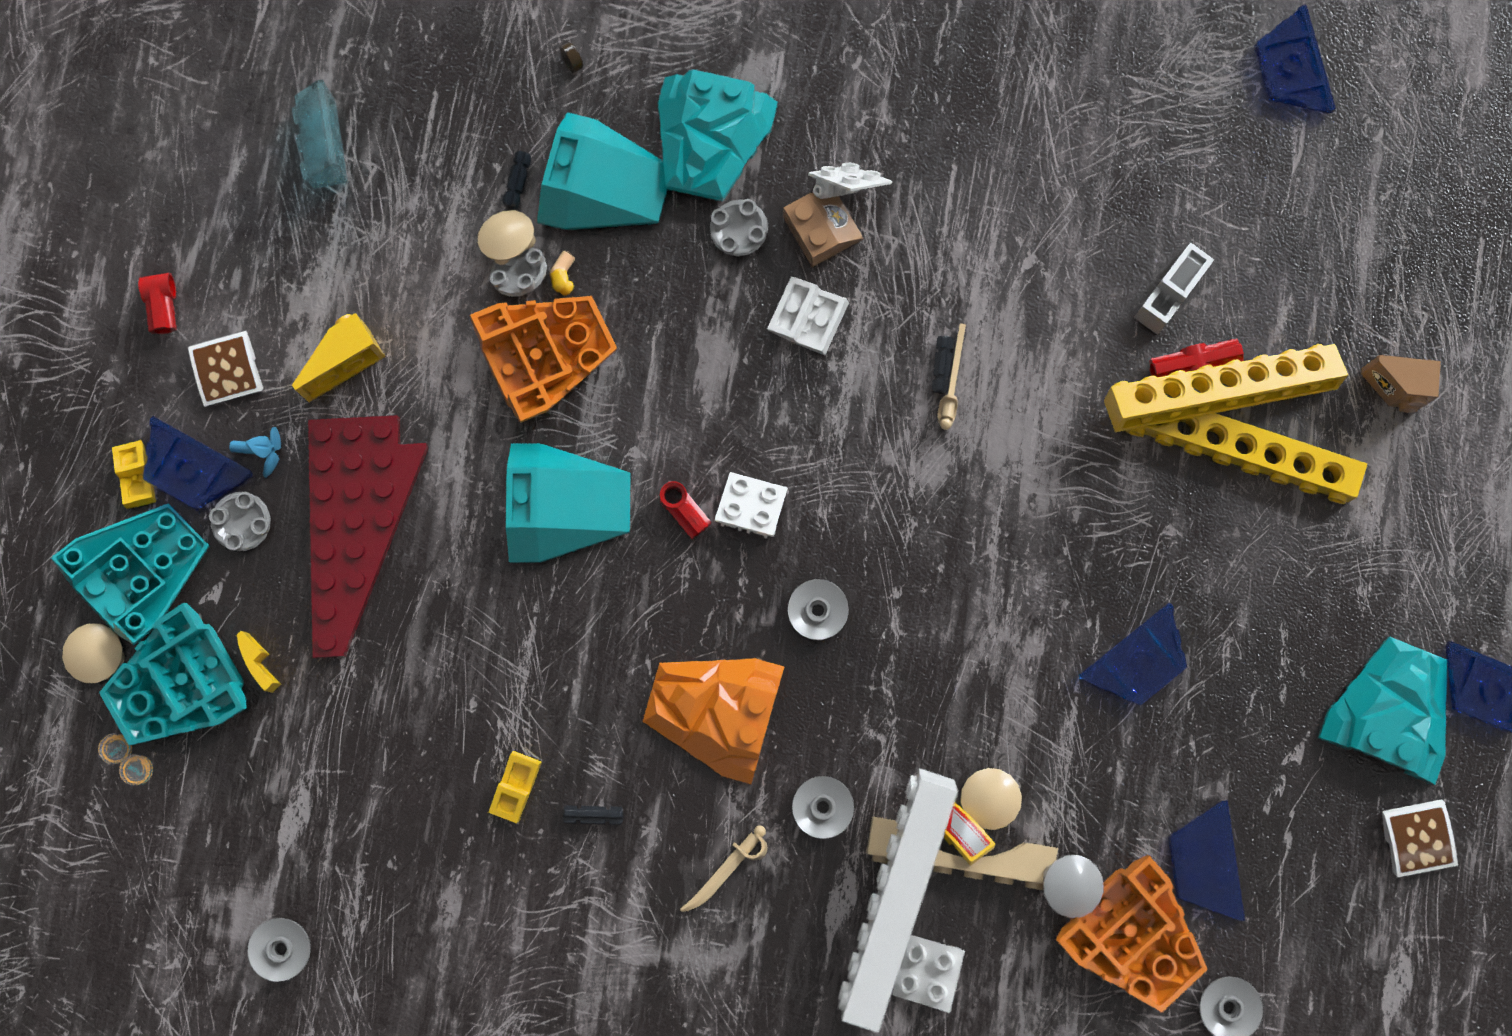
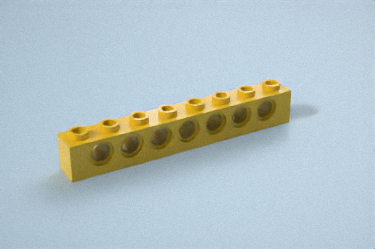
M1316 344L1306 350L1295 351L1290 349L1279 355L1268 357V355L1264 354L1252 360L1242 362L1240 360H1232L1225 365L1216 367L1206 365L1190 372L1179 370L1168 376L1158 378L1156 376H1148L1141 381L1132 383L1121 381L1111 386L1104 399V403L1114 431L1120 432L1336 390L1346 379L1348 373L1335 344L1327 346ZM1137 399L1142 400L1145 404L1138 402Z
M1137 399L1138 402L1145 404L1142 400ZM1216 413L1162 423V425H1151L1126 430L1127 433L1134 436L1143 437L1145 434L1154 437L1155 442L1164 446L1175 444L1184 447V452L1191 455L1201 456V454L1211 456L1214 462L1221 465L1229 466L1232 463L1241 466V470L1248 474L1259 475V473L1271 476L1270 480L1278 484L1287 485L1289 482L1298 485L1300 491L1308 494H1317L1319 492L1328 495V500L1339 504H1346V502H1350L1358 497L1367 468V463ZM1178 422H1185L1189 425L1191 429L1190 435L1180 433ZM1207 432L1216 433L1219 437V444H1211L1207 440ZM1236 441H1242L1247 445V454H1241L1237 451ZM1266 450L1272 451L1276 455V464L1267 462L1264 456ZM1294 460H1299L1304 464V474L1294 469ZM1324 469L1329 470L1333 474V483H1328L1324 480Z

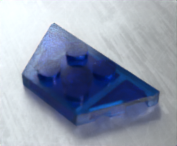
M1305 4L1300 6L1286 20L1284 19L1274 30L1258 40L1254 47L1270 101L1329 114L1333 113L1336 107L1308 8Z
M151 417L149 424L151 426L150 441L147 442V463L144 465L143 480L197 511L248 480L253 475L249 469L156 417Z
M1170 602L1167 603L1079 674L1080 679L1138 706L1142 705L1188 667L1185 653L1181 648L1179 629L1177 630L1173 615V605Z
M1447 642L1445 647L1452 709L1512 733V666L1455 642Z
M1228 800L1219 801L1214 807L1198 815L1190 823L1168 836L1176 894L1179 899L1243 921L1245 916Z

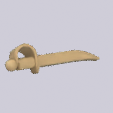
M961 323L956 342L948 395H945L940 400L937 415L938 422L944 430L951 428L958 407L957 397L954 396L966 327V324Z
M763 826L755 827L754 834L751 832L740 846L735 842L732 844L736 848L735 851L703 888L681 908L682 912L692 910L705 903L745 857L756 861L765 857L767 843L762 838L766 833ZM760 841L762 844L760 852L753 856L749 855L751 850Z

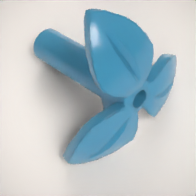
M272 427L270 440L267 436H257L246 442L231 441L229 448L234 453L255 454L261 458H266L263 477H268L278 464L279 457L275 450L281 449V438L278 429Z

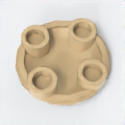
M514 210L502 211L491 216L482 225L478 233V245L481 252L488 258L494 259L499 265L508 263L510 259L519 256L526 249L532 248L536 242L531 219L524 213Z
M86 624L78 627L68 636L63 646L62 659L66 670L73 678L84 683H98L113 675L124 662L125 656L122 652L123 647L120 639L111 628L103 624Z
M987 768L975 772L967 779L962 788L960 804L963 810L981 828L996 830L1006 827L1015 820L1021 809L1022 795L1019 785L1011 775L1000 769Z

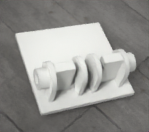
M842 163V167L837 168L824 166L821 167L820 171L808 173L809 176L816 178L813 193L820 199L857 193L861 189L892 184L891 180L880 177L881 173L861 170L859 165L854 163Z
M730 472L715 521L721 523L723 527L724 525L734 528L738 527V531L745 529L748 534L753 531L755 534L763 535L766 539L768 536L774 537L787 487Z
M910 935L892 995L950 1013L965 950Z

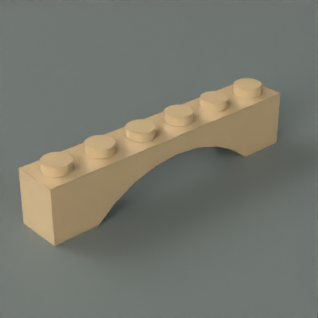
M872 817L866 852L873 855L872 861L888 863L887 845L891 834L897 836L898 823L895 820ZM1023 842L1011 850L993 856L982 857L971 866L964 857L938 850L933 871L952 874V868L964 870V877L981 880L983 874L994 875V882L1013 885L1014 879L1026 881L1025 887L1044 890L1043 873L1048 866L1056 861L1058 848Z

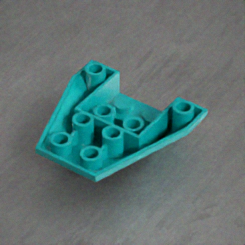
M567 112L556 130L541 184L537 223L564 230L659 223L667 193L663 160L598 120Z
M511 444L506 480V536L509 562L540 563L630 533L631 473L544 444Z
M165 504L78 537L52 556L51 560L75 592L117 635L135 645L154 629L152 626L167 613L209 548V545L169 504Z

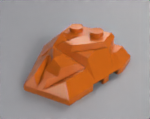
M592 296L554 299V302L536 303V300L526 301V304L520 305L497 303L470 315L487 364L507 405L512 408L514 415L520 423L549 411L617 350V346Z
M756 658L659 663L643 722L721 776L752 784L784 666Z
M1145 855L1134 861L1126 869H1118L1103 882L1104 891L1096 908L1083 917L1069 918L1070 921L1062 927L1056 940L1078 965L1089 969L1111 984L1117 985L1132 996L1163 1012L1208 969L1193 933L1189 932L1183 918L1185 914L1182 907L1176 901L1172 891L1173 885L1171 880L1149 855Z

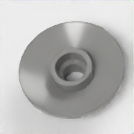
M814 579L804 582L794 590L788 603V616L792 626L799 634L809 639L824 640L836 635L843 628L848 618L849 608L845 594L837 585L827 580ZM814 606H822L824 613L821 616H815L812 613Z
M819 776L807 780L799 787L793 799L792 809L796 823L805 833L816 838H831L843 832L850 824L854 813V802L850 791L842 782L832 777ZM825 801L828 803L829 809L826 813H820L817 810L819 802Z
M275 918L262 923L253 932L248 943V958L252 968L258 975L270 981L279 982L295 977L304 969L310 956V941L307 933L298 923L286 918ZM280 943L285 944L287 947L284 955L279 954L277 951V946Z
M1223 977L1213 981L1204 990L1200 1000V1016L1205 1027L1215 1036H1250L1261 1023L1263 1004L1259 993L1250 983L1237 977ZM1227 1002H1232L1234 1006L1231 1013H1225L1224 1005Z

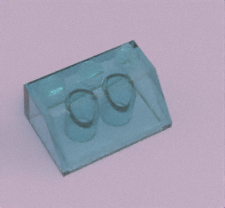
M323 79L316 80L295 95L296 107H292L294 122L296 125L299 124L300 134L296 135V142L299 152H303L304 162L300 163L302 177L304 180H308L314 189L348 183L336 100Z

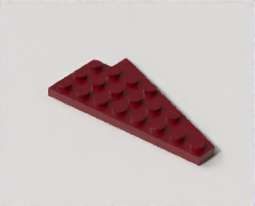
M398 415L308 420L313 658L346 657L427 454V443L400 444V417Z

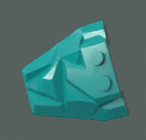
M689 70L684 76L675 74L665 77L658 100L666 189L724 201L741 176L745 164L750 158L754 157L757 147L763 138H767L771 132L778 102L766 93L755 91V85L751 82L698 70Z
M182 603L155 622L152 626L154 630L145 641L139 642L135 647L136 652L127 663H122L99 692L128 745L220 725L247 708L246 698L241 689L244 681L214 628L210 624H204L199 614L187 603Z
M1387 637L1364 665V669L1358 677L1349 683L1344 694L1328 709L1318 739L1345 750H1357L1404 769V773L1435 785L1445 759L1447 659L1395 638Z

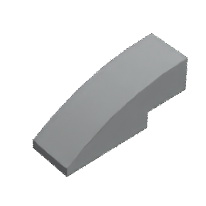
M1189 243L1134 318L1158 335L1214 259L1192 243Z

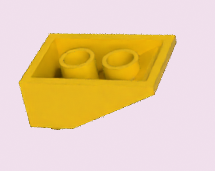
M356 313L353 315L347 314L336 320L335 325L329 328L292 386L304 399L311 402L383 359L385 355Z

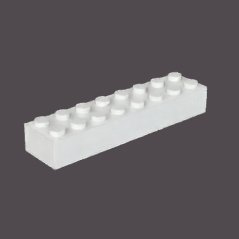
M918 769L916 776L911 775L905 792L907 793L906 799H908L906 806L901 804L896 818L898 833L897 836L893 834L890 836L886 849L888 863L887 865L881 864L876 882H878L877 889L879 891L878 894L872 893L867 907V919L869 921L868 924L862 923L857 941H859L857 947L859 952H853L849 961L848 979L850 980L849 982L843 981L838 999L840 1001L838 1009L842 1010V1021L879 1033L958 790L953 779L922 769Z

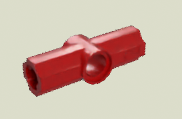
M1230 339L1207 346L1205 343L1185 347L1177 353L1151 358L1149 360V370L1151 376H1156L1157 378L1168 376L1179 370L1190 372L1206 365L1216 367L1225 365L1232 360H1240L1242 362L1244 361V352L1238 339Z

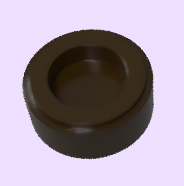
M570 42L560 46L561 56L569 71L575 73L583 69V62L576 47Z

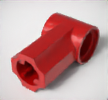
M163 273L140 277L138 281L139 292L146 305L149 332L151 334H168L177 330L173 299L176 298V286L172 274Z
M672 481L664 484L660 491V503L692 540L711 525L712 522L689 496L681 483ZM670 489L678 490L682 495V499L676 504L668 503L664 497L665 493Z

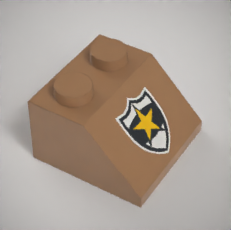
M809 193L784 207L783 218L812 267L863 240V236L839 196L820 199L814 193Z
M1379 355L1361 368V375L1388 406L1399 407L1401 412L1412 413L1417 412L1418 409L1427 406L1428 403L1439 397L1441 361Z

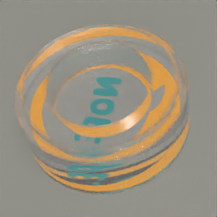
M109 734L99 743V756L106 763L121 764L130 757L132 745H128L122 734Z
M130 755L120 765V777L129 785H143L151 778L153 765L143 755Z

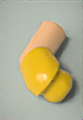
M562 251L550 270L553 289L564 296L569 295L574 288L573 282L568 280L567 271L575 258L566 251Z

